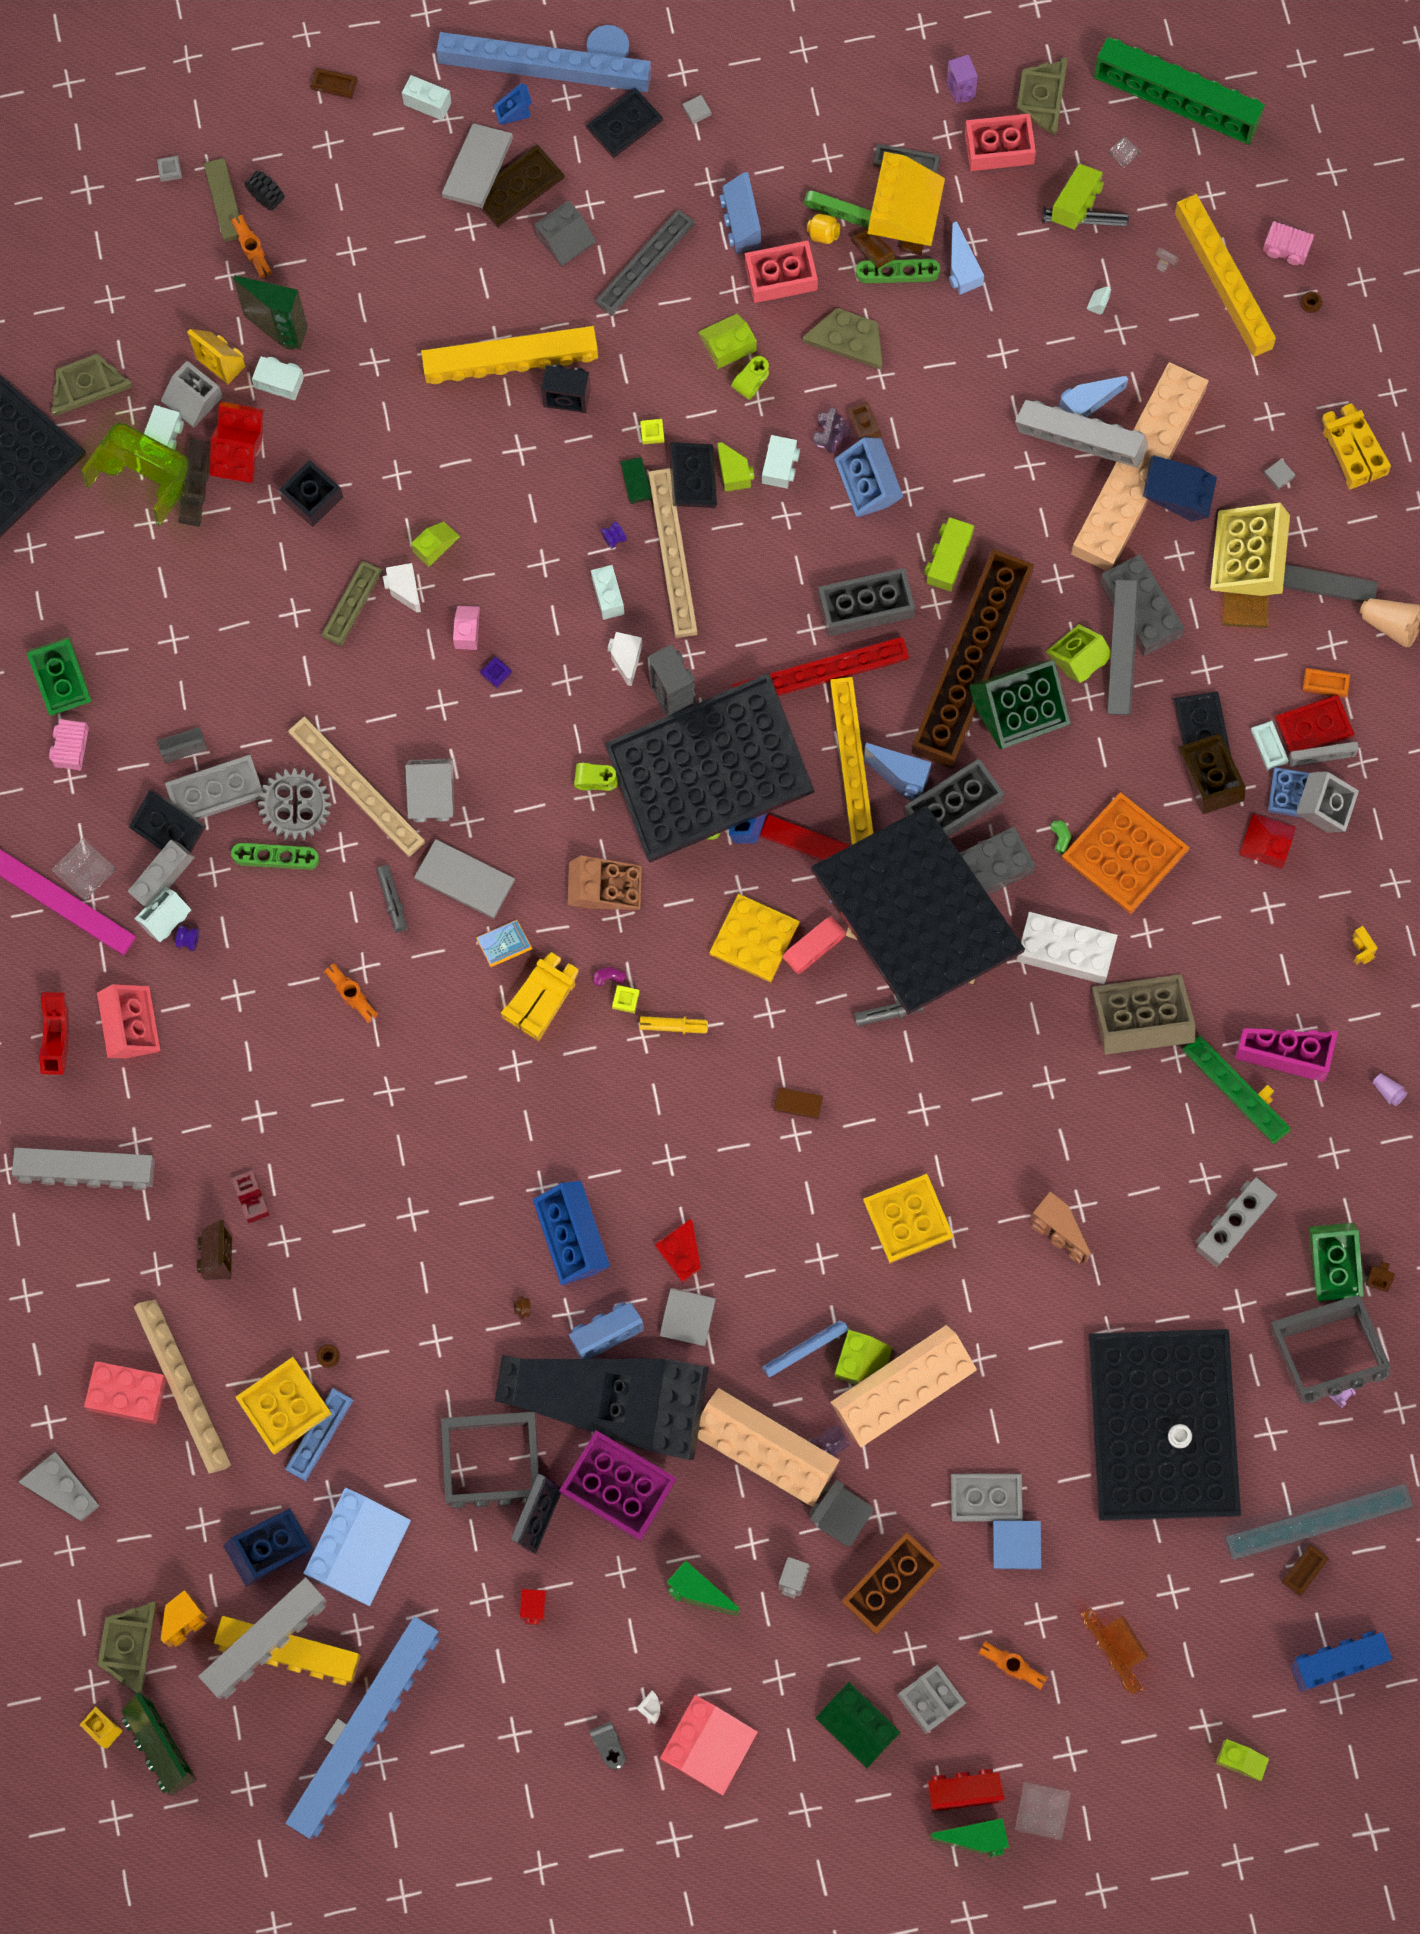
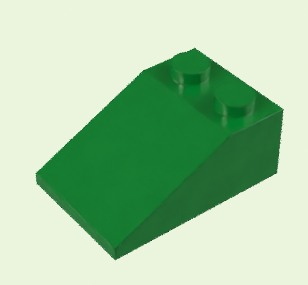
M71 636L27 651L26 654L49 716L92 702Z
M1355 1222L1308 1227L1317 1301L1346 1299L1357 1295L1364 1297L1359 1230Z
M687 1561L667 1581L668 1594L677 1602L682 1600L687 1604L736 1617L740 1613V1608Z
M1003 1818L935 1832L930 1835L931 1841L982 1855L988 1854L989 1858L1002 1856L1005 1854L1004 1850L1009 1848Z

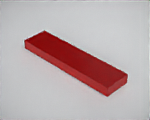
M768 815L760 837L820 860H824L851 846Z

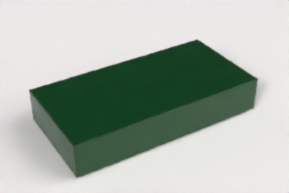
M642 457L620 461L630 504L651 500Z

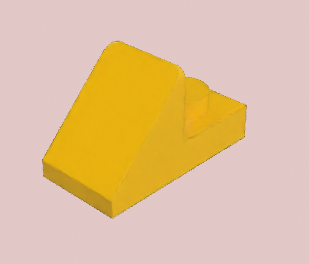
M96 1706L80 1723V1726L104 1749L109 1748L122 1733V1729Z

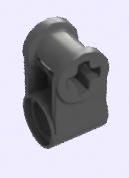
M609 1721L589 1732L604 1763L610 1769L616 1770L624 1765L626 1757L620 1745L617 1732L612 1722ZM615 1752L616 1755L620 1754V1756L617 1757V1763H613L612 1760L608 1761V1759L611 1758L610 1753Z

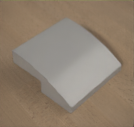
M671 1288L660 1336L705 1346L716 1298Z
M938 1665L897 1695L925 1734L966 1704Z

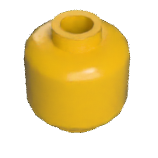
M816 214L812 220H809L807 232L812 241L831 244L839 237L840 224L833 216Z

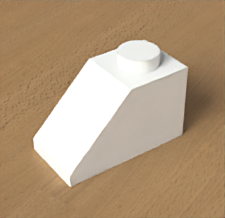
M412 563L387 567V576H383L385 589H390L391 596L415 612H421Z
M616 632L614 639L611 638L609 641L608 651L611 652V660L626 684L632 686L642 649V638Z

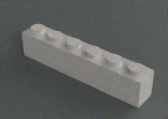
M1025 400L1015 421L1019 433L1136 468L1139 467L1149 446L1146 436L1138 430H1126L1120 425L1106 424L1097 418L1089 419L1077 412L1072 414L1060 407L1055 406L1052 408L1039 401Z
M14 1148L12 1176L19 1183L23 1184L41 1181V1184L44 1185L64 1182L66 1186H77L78 1183H85L86 1186L98 1188L100 1184H104L114 1189L132 1186V1189L146 1190V1187H153L155 1159L152 1155Z
M304 1578L198 1677L217 1698L222 1699L224 1697L227 1699L236 1691L235 1686L241 1680L245 1682L254 1674L253 1669L258 1664L262 1666L272 1657L270 1653L277 1647L279 1649L284 1647L290 1641L288 1637L294 1631L300 1632L308 1624L306 1620L311 1615L317 1616L326 1607L324 1603L327 1600L307 1578Z

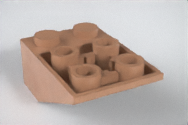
M582 855L569 862L568 905L587 909L640 910L642 866Z
M1049 1192L1033 1212L1030 1221L1033 1224L1032 1228L1040 1235L1046 1234L1050 1237V1242L1058 1249L1064 1248L1068 1251V1256L1078 1264L1082 1262L1085 1265L1091 1253L1069 1206Z

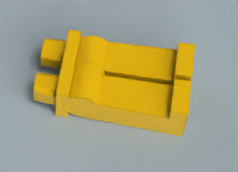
M1350 403L1341 408L1343 417L1337 419L1334 411L1323 415L1322 420L1325 427L1323 434L1325 438H1328L1329 444L1335 452L1347 479L1346 484L1349 490L1368 483V480L1371 482L1388 475L1391 464L1366 420L1363 418L1364 413L1362 410L1357 411L1354 405Z
M552 952L544 960L539 959L536 964L537 967L532 971L527 981L509 1005L505 1006L501 1012L502 1019L518 1029L521 1028L524 1033L538 1042L570 990L572 991L575 987L574 981L579 972L576 967L569 963L563 972L557 970L556 967L561 962V958Z

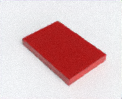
M1339 695L1275 716L1289 754L1292 751L1325 747L1355 735Z

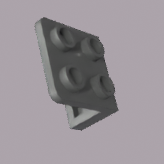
M835 1480L833 1484L829 1482L822 1492V1495L825 1496L820 1504L816 1502L810 1510L809 1514L812 1516L810 1523L849 1547L873 1513V1507L846 1490L843 1483Z

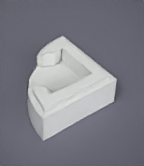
M651 1691L636 1709L654 1725L660 1716V1702L657 1695Z

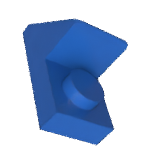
M519 84L494 105L499 124L503 125L531 116L528 107L532 104L527 85Z

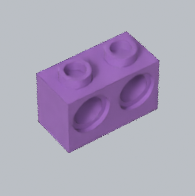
M968 54L948 61L946 82L955 103L970 101L976 96L978 76Z

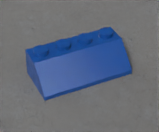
M582 1181L560 1183L533 1199L561 1286L596 1275L610 1267Z

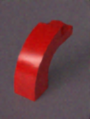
M42 992L43 1038L39 1053L40 1073L64 1075L69 1043V1009L66 1006L65 992Z

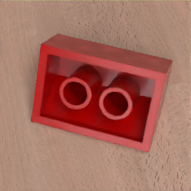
M993 1769L979 1770V1775L970 1776L969 1772L955 1773L956 1778L946 1779V1775L932 1776V1781L927 1782L931 1812L997 1804L1005 1800L999 1772L994 1773Z

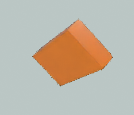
M1306 668L1302 691L1330 696L1339 695V697L1347 698L1350 674Z

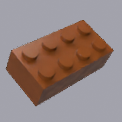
M906 1532L842 1600L841 1605L876 1637L940 1569L941 1564Z

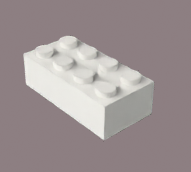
M1029 912L1021 941L1025 951L1017 956L1016 961L1105 984L1118 935Z

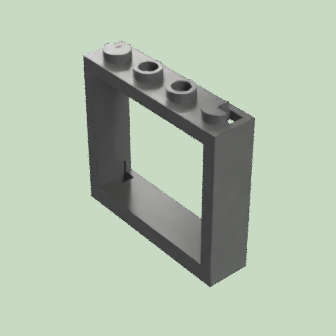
M1360 1295L1271 1322V1334L1301 1404L1307 1402L1314 1403L1320 1400V1398L1329 1395L1337 1396L1345 1390L1351 1388L1359 1389L1367 1383L1381 1382L1390 1377V1363ZM1356 1315L1377 1366L1304 1388L1283 1338Z
M535 1412L441 1418L445 1503L447 1506L451 1505V1508L462 1509L465 1508V1504H475V1507H488L489 1503L498 1502L499 1506L512 1505V1501H521L522 1504H526L531 1490L453 1495L450 1431L528 1425L533 1487L539 1474Z

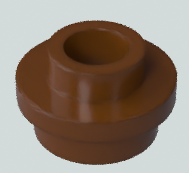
M1307 292L1301 297L1300 305L1304 311L1315 313L1322 306V298L1316 292ZM1313 301L1315 305H1309L1307 302Z
M519 1296L518 1300L514 1301V1314H518L519 1319L530 1316V1299Z
M323 1345L317 1352V1361L325 1368L334 1367L340 1360V1352L334 1345ZM326 1353L333 1354L331 1360H325L324 1357Z

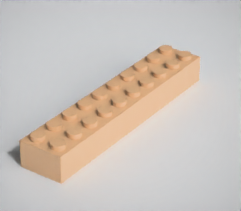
M1168 363L1134 430H1138L1146 436L1149 445L1139 467L1136 468L1116 462L1073 544L1071 555L1105 571L1114 568L1149 501L1142 496L1151 456L1155 455L1171 459L1206 392L1209 380L1175 364Z

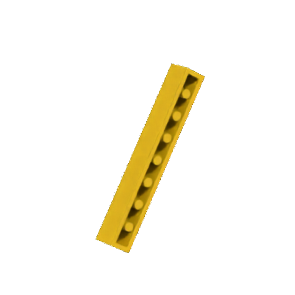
M1195 194L1177 202L1175 215L1252 356L1256 357L1273 349L1276 337L1198 195Z
M594 326L421 351L426 383L440 384L446 380L461 381L467 377L482 378L488 374L503 375L509 371L516 370L524 372L530 368L537 367L545 369L546 365L560 364L566 366L579 361L587 363L598 359Z

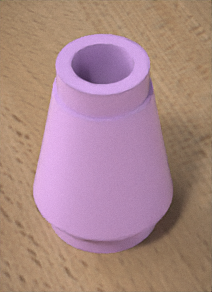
M1382 1073L1372 1083L1388 1104L1397 1106L1407 1095V1092L1404 1090L1405 1087L1384 1076Z

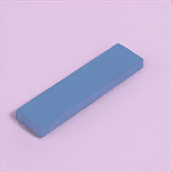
M840 1320L762 1366L763 1372L770 1378L847 1332L849 1329L846 1323Z
M332 1388L325 1400V1404L332 1414L307 1431L285 1468L286 1471L305 1482L307 1481L354 1401L353 1399Z

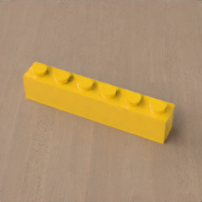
M222 1616L214 1644L220 1646L219 1651L225 1652L254 1624ZM290 1635L288 1637L290 1641L281 1649L277 1647L270 1653L272 1657L265 1663L278 1667L279 1663L288 1665L287 1670L300 1673L301 1669L310 1672L309 1676L322 1680L324 1676L333 1678V1683L346 1686L347 1682L353 1684L361 1655Z

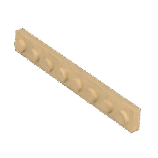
M670 468L649 471L675 638L697 635L677 507L673 506Z
M305 716L288 731L289 735L408 858L425 843V840Z
M156 1299L138 1303L134 1306V1309L208 1473L227 1469L231 1466L230 1461Z

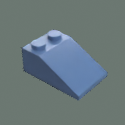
M866 743L864 762L899 794L904 795V798L911 801L924 794L930 775L931 762Z

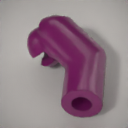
M606 967L595 971L592 982L596 986H602L606 980L611 979L623 984L627 973L612 967Z

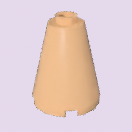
M1370 598L1368 602L1364 601L1361 606L1360 613L1363 620L1403 647L1407 648L1413 644L1420 631L1417 629L1420 622V605Z

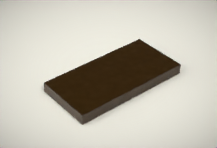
M537 144L497 174L483 208L480 209L498 228L564 179V174Z

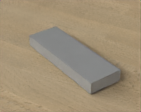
M1351 742L1292 751L1288 758L1289 766L1355 757L1359 750L1358 743Z

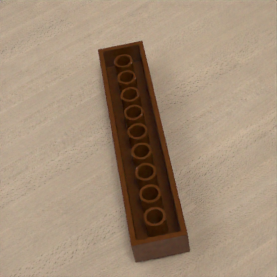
M992 549L912 744V754L946 767L954 768L977 711L969 685L991 677L1032 576L1034 564Z

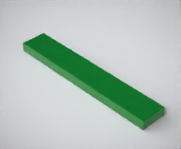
M1200 1035L1195 1038L1194 1043H1189L1182 1048L1183 1053L1273 1145L1291 1131L1289 1125Z

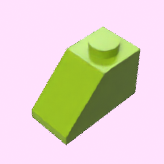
M718 443V456L725 492L751 488V480L754 479L753 466L749 467L745 457L724 443Z
M441 522L426 528L411 543L412 550L421 561L430 567L460 536L445 522Z
M1226 1739L1223 1741L1216 1764L1261 1782L1269 1758L1246 1746Z

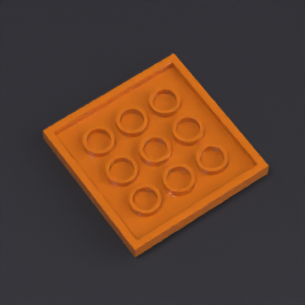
M1120 792L1062 855V860L1131 915L1183 858L1190 847Z

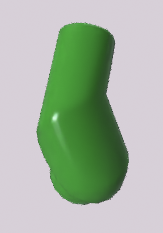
M1053 821L1051 830L1059 838L1054 850L1064 854L1071 839V834L1064 821Z

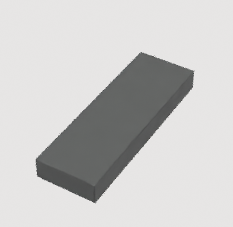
M877 144L873 166L881 168L884 152L907 156L935 173L938 171L941 155Z

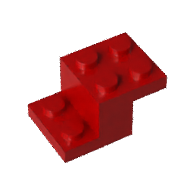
M226 402L219 404L218 426L211 437L210 476L253 483L255 460L262 448L264 409Z

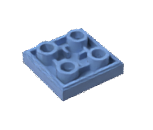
M1274 768L1268 812L1300 817L1296 812L1309 773Z
M993 1521V1569H1041V1521Z

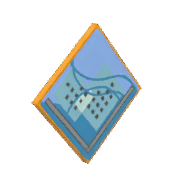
M518 920L476 937L490 967L532 950Z

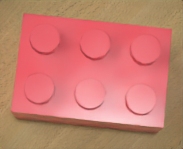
M1030 114L966 120L965 138L970 171L1034 164L1036 150Z
M809 241L745 253V267L754 303L817 291L818 278Z
M95 1361L84 1407L90 1412L157 1425L167 1382L166 1377L162 1374Z

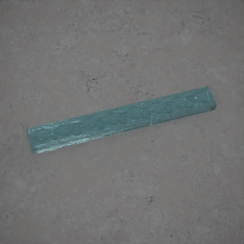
M1402 1484L1225 1537L1233 1561L1413 1507L1406 1484Z

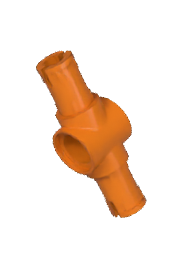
M239 215L237 217L240 223H238L236 217L231 220V223L239 236L238 240L243 254L248 258L249 262L253 263L260 279L265 278L263 270H265L267 276L272 273V270L264 258L265 253L261 247L260 240L253 231H250L244 216ZM249 243L257 245L256 249L252 251L247 250L246 246Z
M335 963L330 965L331 970L327 968L324 974L335 984V989L341 995L344 1003L350 1005L352 1009H356L366 1022L370 1023L372 1021L371 1016L375 1019L378 1016V1012L366 1001L367 997L362 993L358 983L352 981L349 977L346 978ZM350 989L357 991L353 997H347L345 994Z
M986 1640L978 1653L996 1663V1667L1001 1669L1005 1675L1015 1677L1020 1681L1023 1679L1041 1690L1044 1685L1043 1683L1048 1678L1029 1667L1030 1664L1023 1661L1020 1655L1011 1654L1006 1650L1003 1652ZM1010 1659H1014L1019 1663V1669L1015 1672L1010 1671L1006 1666L1007 1661Z

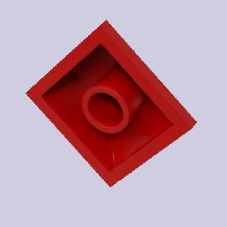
M1253 813L1239 855L1282 869L1286 862L1296 827Z

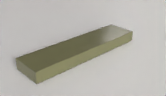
M225 159L206 162L204 167L223 240L227 242L238 239L239 236L231 220L236 217L238 223H240L237 217L239 212Z
M365 561L360 563L321 635L322 638L342 647L380 578L382 569Z

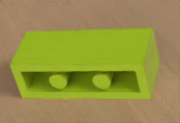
M1079 163L1053 206L1051 221L1074 230L1079 222L1083 223L1087 214L1086 210L1092 208L1095 202V195L1100 194L1103 189L1104 182L1101 181L1103 172Z
M950 517L947 524H942L939 536L942 537L939 544L935 543L932 551V556L935 557L932 563L928 562L924 575L927 576L926 584L952 592L973 536L974 525Z

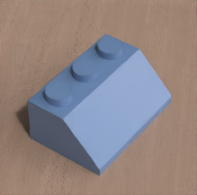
M744 172L723 186V195H719L721 208H726L727 213L724 214L725 226L730 227L731 231L728 234L730 247L734 246L736 254L761 249V228L749 174Z
M864 437L834 459L856 517L888 508L903 497L882 439Z
M622 1302L612 1308L613 1312L607 1315L601 1313L592 1318V1323L586 1326L580 1324L571 1330L572 1333L569 1334V1338L580 1359H591L644 1331L643 1321L631 1302L628 1304Z

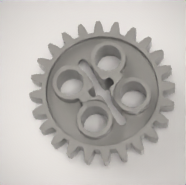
M294 768L292 774L289 775L285 769L283 777L276 773V781L269 778L268 784L270 786L263 785L262 790L265 793H260L259 798L264 801L258 802V807L264 809L259 811V816H266L262 823H270L268 831L275 828L277 830L276 837L283 833L284 840H286L289 835H292V839L295 842L297 836L300 835L304 841L306 833L313 837V829L320 832L321 826L319 824L326 825L327 820L324 817H329L330 812L325 809L330 808L331 803L325 801L330 798V794H323L327 787H319L321 779L313 781V773L306 777L305 770H303L298 775L296 768ZM293 786H296V805H298L296 810V824H293L292 820L293 805L291 803L293 800ZM279 790H285L288 792L289 796L287 798H281L277 794V792ZM307 790L311 793V797L303 798L300 792ZM283 811L289 815V818L282 820L277 814ZM308 812L312 818L304 820L301 818L300 813Z

